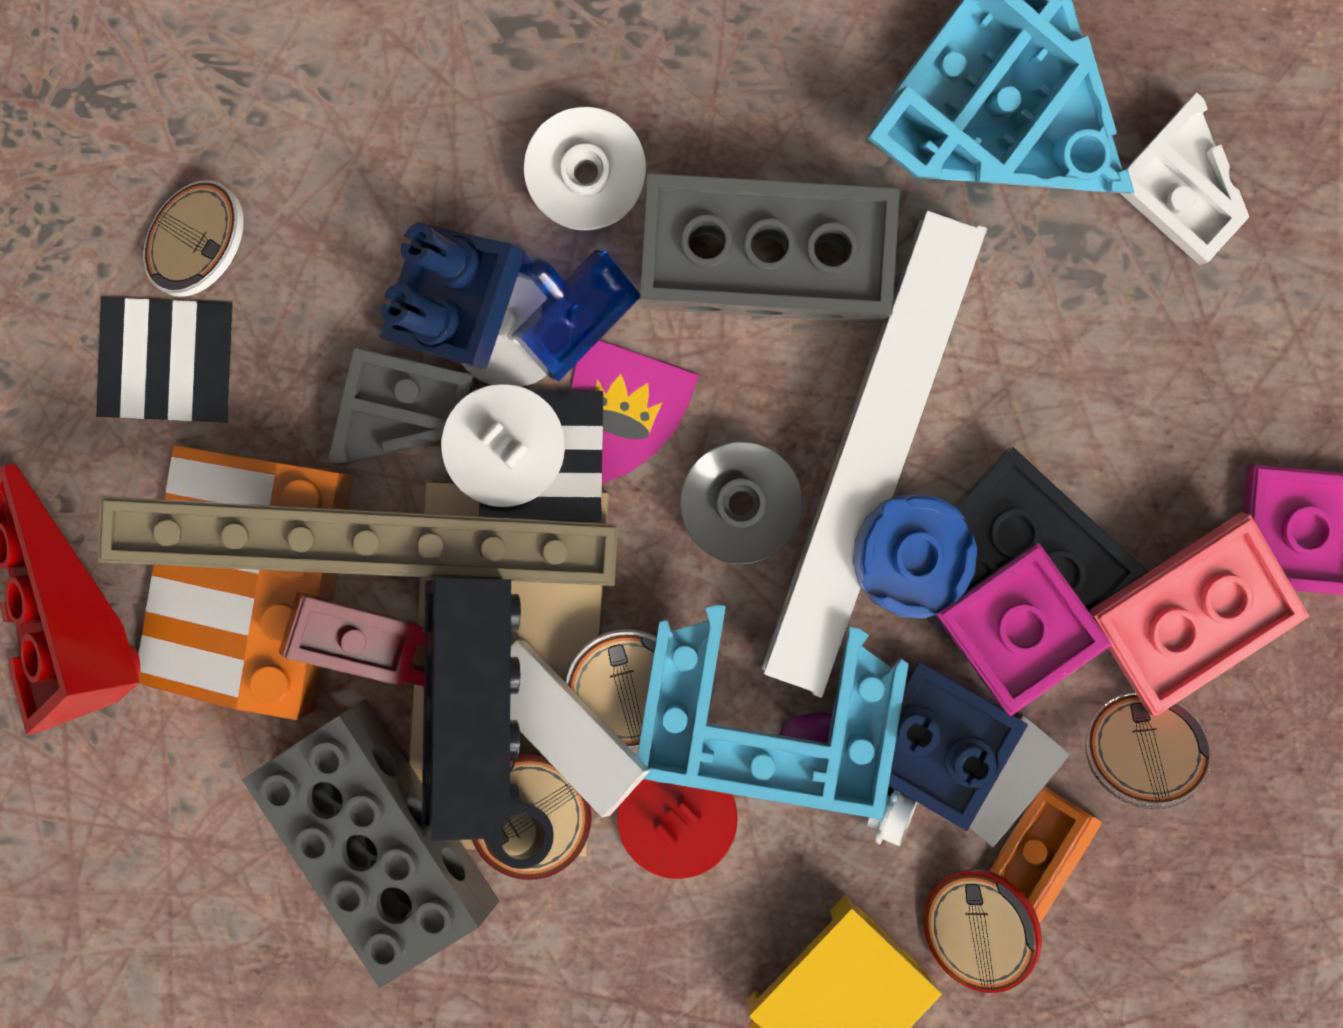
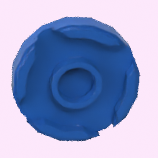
M905 493L883 501L866 516L855 538L853 566L859 586L875 605L900 617L925 619L938 614L937 611L944 609L948 604L953 605L965 594L975 574L977 546L974 535L969 533L967 524L963 520L965 519L955 506L936 496Z

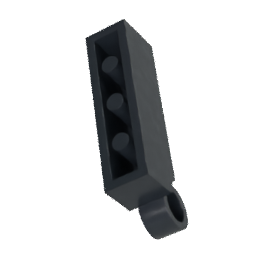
M434 578L425 582L422 835L431 841L484 839L487 850L499 862L515 869L534 867L542 862L550 852L554 831L548 816L541 809L520 802L517 784H510V758H517L520 749L518 721L510 720V694H518L521 678L518 657H511V631H518L521 621L520 597L518 594H511V579ZM518 814H527L533 820L536 828L534 843L522 854L508 855L501 845V830L506 821Z

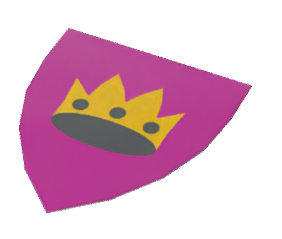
M586 336L576 363L570 391H603L602 484L630 473L655 455L676 431L690 403L699 375Z

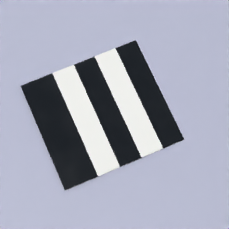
M101 297L96 417L228 423L233 303Z
M530 390L551 406L561 423L565 440V452L560 471L553 483L535 499L511 507H495L479 502V516L557 521H601L603 391Z

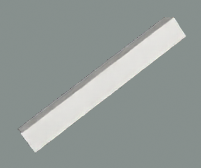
M930 211L925 213L923 221H918L894 289L892 315L882 324L761 666L765 675L810 690L815 696L821 698L823 696L861 588L853 566L855 538L866 516L883 501L893 497L987 230L985 227L979 225L973 227Z

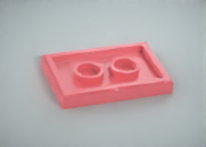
M1243 512L1238 513L1088 611L1112 645L1108 649L1145 710L1154 717L1310 617L1252 516Z

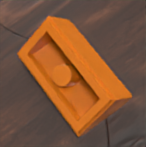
M1044 786L1028 805L989 871L1006 878L1017 886L1030 901L1037 914L1039 923H1041L1100 828L1102 821Z

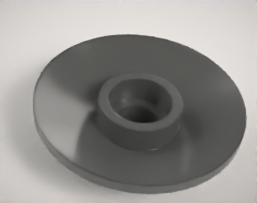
M733 442L710 450L693 465L682 487L680 506L682 519L688 534L705 553L727 563L751 564L772 557L791 540L801 520L803 498L795 472L779 454L759 444ZM742 491L751 497L752 507L748 513L736 515L731 511L729 499L735 492Z

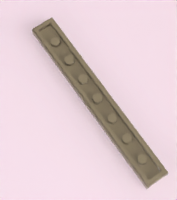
M102 496L100 497L97 562L430 578L511 579V581L614 586L618 524Z

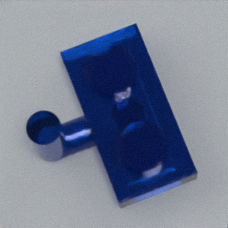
M595 249L566 280L560 276L546 259L525 254L518 277L533 281L547 299L511 335L549 378L560 381L640 299V293L606 251Z

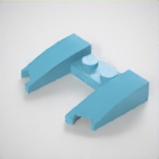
M715 604L705 607L709 620L671 631L668 619L659 622L637 755L651 770L643 779L883 820L907 677V662L900 658L891 668L862 647L869 635L858 627L849 626L827 743L707 723L726 605Z

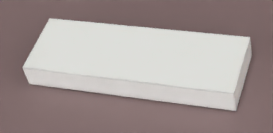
M516 640L511 646V657H518L521 678L518 694H510V720L518 721L519 729L523 735L601 817L610 816L651 770L526 641Z

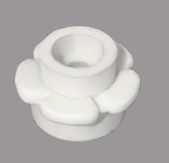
M895 789L891 796L887 795L883 820L870 817L867 826L877 830L875 842L880 845L882 840L900 846L911 822L917 802L902 795Z

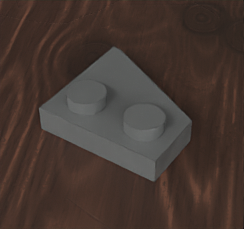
M353 348L327 462L344 465L441 441L444 426L450 413L463 398L473 392L476 377L471 374Z

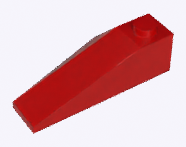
M3 465L0 469V569H8L9 579L5 589L6 602L0 603L3 622L12 621L17 629L20 656L8 658L11 680L26 735L42 732L118 703L140 683L141 665L136 648L128 642L124 625L17 465Z

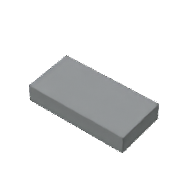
M1021 713L1016 717L1027 723L1028 726L969 827L992 847L997 844L1071 755Z

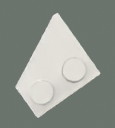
M1196 93L1187 100L1126 167L1125 170L1128 169L1135 193L1120 194L1201 266L1213 258L1249 218V214L1239 189L1234 187L1230 181V165L1222 145L1215 146L1203 115L1208 110L1204 98Z

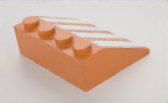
M173 445L164 499L348 509L354 475ZM153 565L139 648L141 665L139 684L240 711L299 720L315 711L322 667L286 659L278 651L297 591L333 600L337 573Z

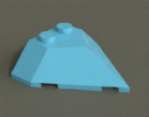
M960 0L889 95L867 136L868 140L917 178L1123 194L1135 193L1128 169L1122 170L1112 136L1117 134L1089 37H1083L1072 0Z

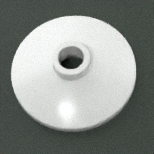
M576 107L553 115L535 132L525 154L524 177L533 202L549 219L570 229L596 230L619 221L635 206L645 184L646 159L639 138L633 129L621 118L599 108ZM583 164L595 166L598 170L596 179L587 184L579 182L575 178V173L579 166Z

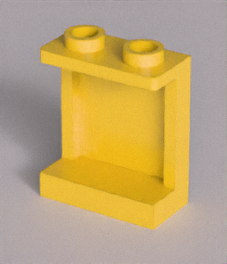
M845 894L829 910L832 921L762 995L755 990L747 998L749 1017L752 1019L748 1023L750 1028H911L942 993L932 975Z

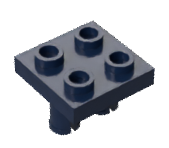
M418 222L410 226L404 237L412 240L411 244H401V255L405 262L398 283L389 287L384 295L385 298L392 300L391 304H381V315L385 322L380 338L397 345L487 370L526 252L513 244Z
M918 661L905 684L889 786L968 831L1028 724L1013 715L1011 717L1007 716L1003 709Z

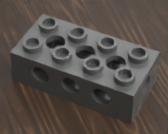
M648 173L640 290L641 308L883 324L893 312L900 188ZM708 234L716 237L721 242L723 251L714 258L703 259L697 257L690 250L689 244L695 237ZM762 238L773 239L782 247L784 257L773 263L763 262L754 255L751 245ZM820 242L836 244L843 252L844 263L835 267L824 265L817 259L814 246Z
M367 699L343 712L242 779L379 988L479 928L499 903V899L460 840L431 841L422 835V783Z

